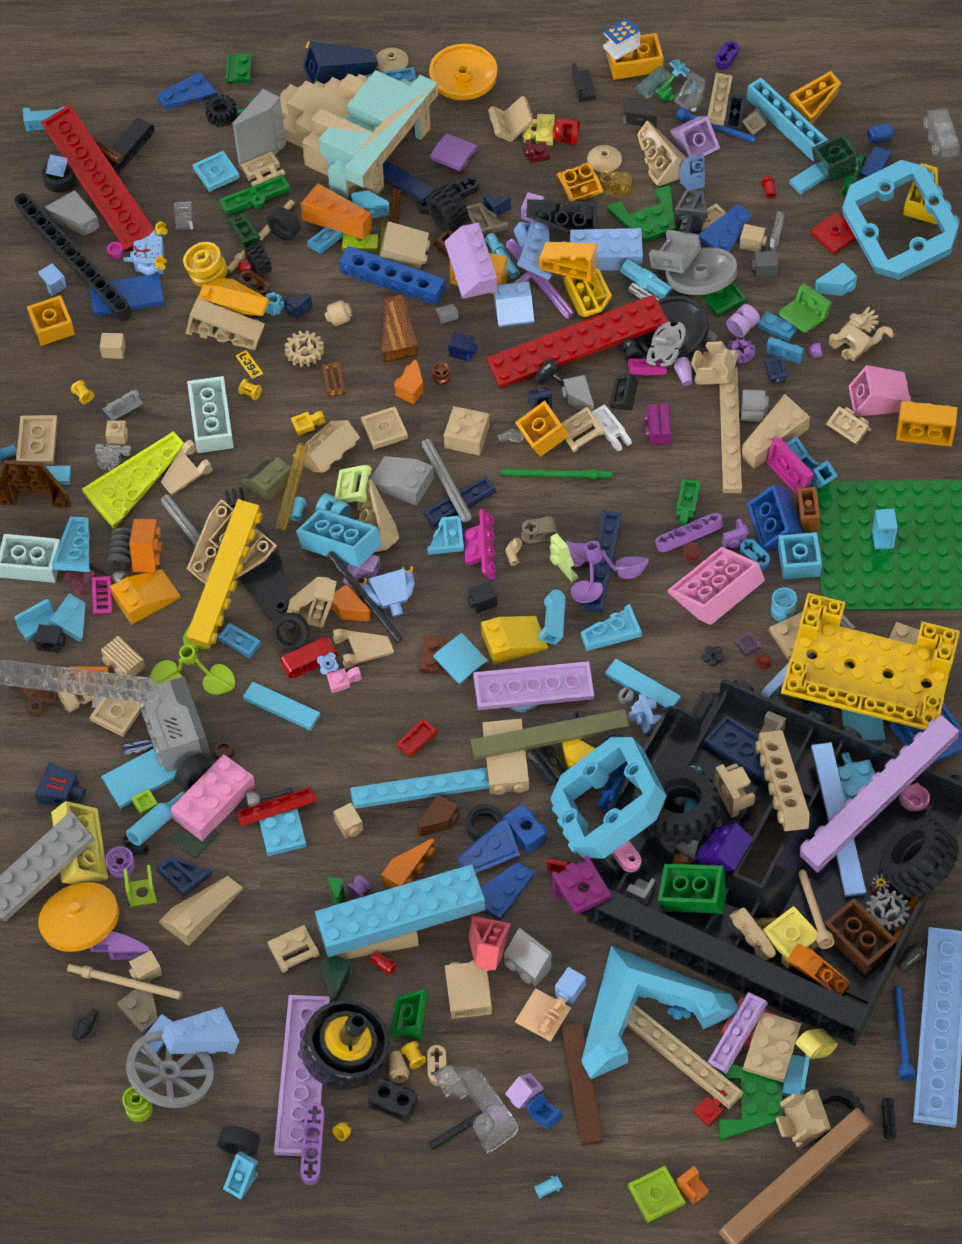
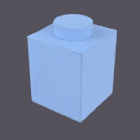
M568 967L555 985V995L557 998L562 997L566 1002L573 1005L586 985V977Z

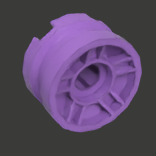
M122 846L114 847L106 854L107 869L113 877L124 878L123 869H127L129 875L132 874L135 869V861L132 852L128 848Z

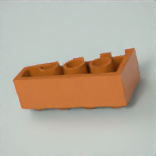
M318 183L301 203L302 220L329 227V229L341 231L344 234L363 240L372 230L371 213Z

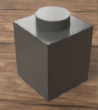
M776 251L755 252L754 259L751 260V269L755 270L756 277L777 276L778 260Z

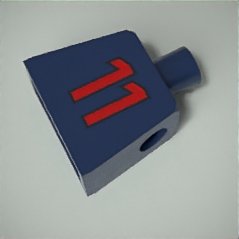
M49 762L35 792V797L39 804L60 806L65 801L71 802L73 797L83 800L86 789L78 786L77 775Z

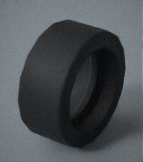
M47 163L42 169L44 184L51 191H67L76 182V175L68 163L65 171L69 175L61 180L49 178L51 174H46Z
M275 207L266 218L271 231L283 240H292L301 229L297 217L284 207Z
M288 612L282 614L272 627L274 642L284 650L293 651L299 649L305 644L309 636V625L306 619L297 613ZM285 621H295L300 625L302 629L300 639L295 642L283 640L279 630L281 624Z
M195 754L179 766L175 774V780L185 791H188L212 767V764L204 755Z
M480 804L469 811L466 818L467 833L475 842L485 834L474 828L473 823L477 817L483 815L492 816L496 819L497 823L503 819L501 811L495 806Z
M225 1126L221 1129L217 1144L220 1149L227 1153L236 1155L241 1151L252 1157L257 1154L260 1137L255 1132L243 1127Z

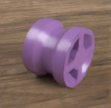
M357 875L354 878V882L349 883L346 889L354 898L358 899L364 897L365 892H369L372 886L364 877Z

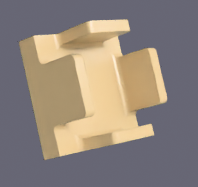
M719 341L707 342L706 347L709 352H704L703 355L699 350L695 351L691 365L696 372L694 381L697 385L730 382L739 356L736 350L727 349L724 343Z
M737 763L726 768L723 764L717 766L714 783L732 818L739 815L740 810L754 804L755 795L753 793L746 795L743 787L750 785V780L743 767H738Z
M810 1090L806 1094H792L780 1102V1106L785 1107L783 1110L786 1116H778L776 1118L781 1136L792 1138L796 1147L803 1148L831 1129L818 1090Z

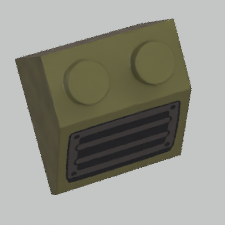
M266 457L241 480V483L268 503L293 480L292 467L279 457Z

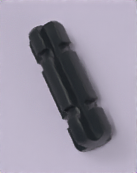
M892 1098L882 1099L885 1139L896 1138L894 1101Z

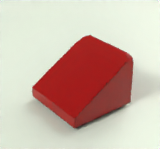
M549 857L547 860V870L560 873L566 870V866L569 865V860Z

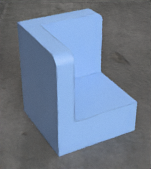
M53 263L38 272L39 276L45 281L51 296L67 288L65 277Z

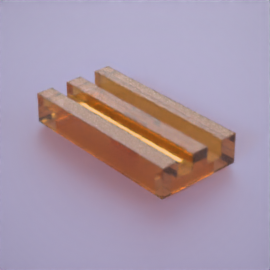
M340 362L322 365L327 397L329 398L331 395L338 396L340 393L346 395ZM334 367H337L341 387L339 389H337L333 370ZM328 368L330 369L333 390H330L326 371Z

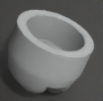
M627 687L622 688L618 694L619 702L624 705L631 704L634 700L633 691Z

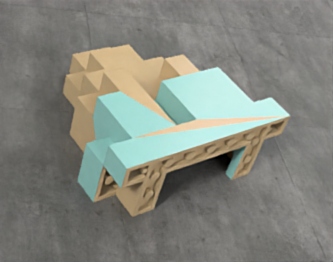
M375 70L368 78L361 74L357 77L348 74L341 81L332 77L326 84L318 81L312 84L305 81L298 88L290 84L286 90L282 91L280 96L285 140L303 148L305 165L329 176L330 190L347 200H350L351 193H355L357 190L370 191L378 195L384 187L382 165L413 125H415V137L420 140L430 130L429 105L438 95V83L422 75H419L413 82L402 79L400 82Z

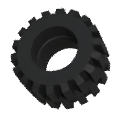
M444 184L426 195L428 211L434 222L443 231L448 228L454 231L468 222L469 213L461 195L451 185Z

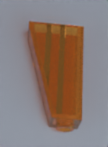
M403 294L385 298L382 338L383 363L418 356V343Z

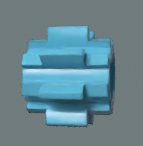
M275 292L266 294V298L270 301L265 313L267 312L271 316L280 314V311L284 308L282 296L275 294Z

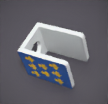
M627 18L604 31V35L610 41L604 44L603 48L615 60L640 47V30Z

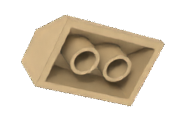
M348 420L330 421L294 453L293 457L312 472L324 473L330 469V464L343 457V453L346 450L354 447L360 437Z

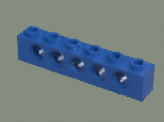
M350 246L347 247L339 261L340 272L347 276H353L361 281H367L379 287L390 289L393 292L417 298L428 304L437 305L446 290L444 278Z

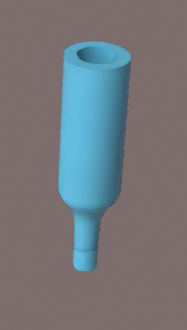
M182 791L171 801L157 804L126 831L128 839L134 845L140 846L172 818L171 807L185 793Z

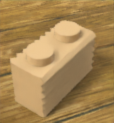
M116 636L113 641L101 649L102 661L108 667L111 665L120 678L124 677L129 681L145 668L144 659L119 636Z

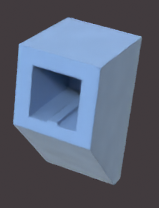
M704 154L687 157L680 166V183L689 191L705 187Z

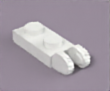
M606 405L591 411L603 428L604 436L609 442L611 441L612 446L617 451L622 450L621 443L617 439L619 436L626 446L631 445L632 441L625 432L624 427Z

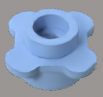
M330 652L326 656H319L317 658L322 674L338 669L339 665L335 660L336 656L334 653Z

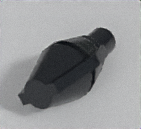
M92 1008L88 1015H85V1017L81 1016L75 1022L71 1035L75 1040L82 1043L94 1033L96 1028L94 1024L95 1018L99 1011Z

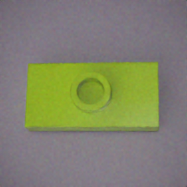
M343 234L342 252H345L348 246L365 252H378V234H368L364 240Z

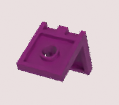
M588 855L584 857V861L576 865L571 863L566 866V870L558 874L556 871L552 872L553 897L555 900L564 897L575 916L611 898L610 891ZM584 886L589 887L587 892H580L578 890Z

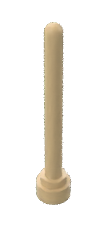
M800 870L798 875L818 930L816 937L818 946L822 949L830 948L834 945L833 935L825 928L806 871Z

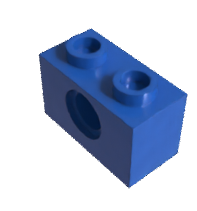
M523 804L504 816L508 820L514 839L526 854H529L546 842L547 830L542 823L539 824L535 820L534 813L530 809H526ZM523 827H530L531 829H529V830H524V829H522V828H523Z

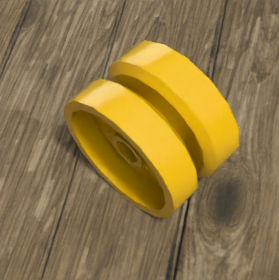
M200 242L188 249L184 255V267L189 273L192 282L198 287L202 288L204 284L218 278H225L227 275V263L219 247L214 243Z

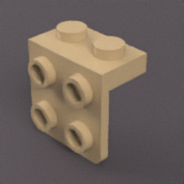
M521 96L506 111L494 106L488 109L495 135L509 142L513 141L533 122L527 99L524 96Z

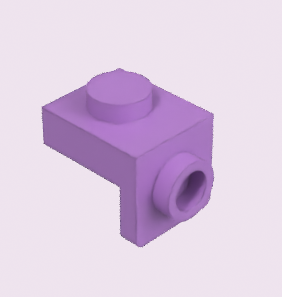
M741 519L736 520V530L723 533L722 545L724 548H736L747 538L749 534L746 524L742 523Z

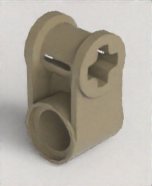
M546 516L523 522L522 541L527 544L551 541V536L556 533L558 534L554 518Z

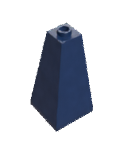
M309 42L303 68L310 83L314 84L318 81L326 84L332 77L341 81L348 74L353 76L373 74L375 67L378 65V60L370 49Z

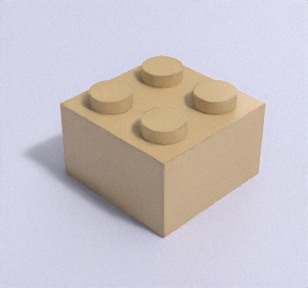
M453 406L444 433V448L480 456L490 427L489 414Z

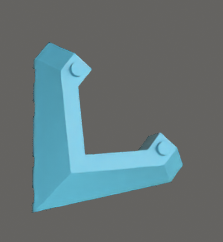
M611 946L581 1063L590 1080L628 1063V1051L622 1042V1035L627 1027L638 996L653 998L660 1003L673 1007L677 1005L686 1008L687 1011L694 1012L703 1029L734 1016L739 1007L730 993Z

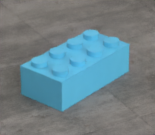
M318 509L296 530L301 548L324 556L333 551L340 561L360 567L382 545L376 526L322 509Z

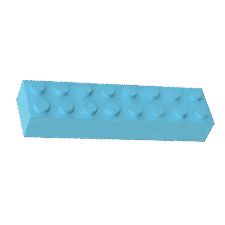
M471 864L315 911L327 956L331 957L484 911L485 899Z

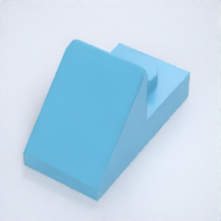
M241 1151L238 1152L223 1189L242 1199L258 1176V1172L255 1171L258 1161Z

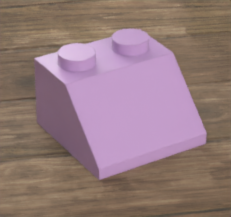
M699 116L670 130L676 147L686 158L699 154L706 156L720 149L708 116Z

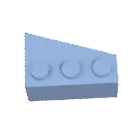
M223 1007L167 1023L162 1034V1039L170 1054H196V1052H209V1054L228 1052V1054H234L239 1044V1039Z

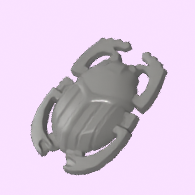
M666 322L658 327L652 338L651 346L653 347H650L647 353L646 362L648 364L656 366L655 362L657 360H663L665 363L660 365L661 367H666L674 363L679 354L678 349L681 348L686 337V328L682 323L679 322L671 327V323ZM653 352L655 353L654 359H652Z

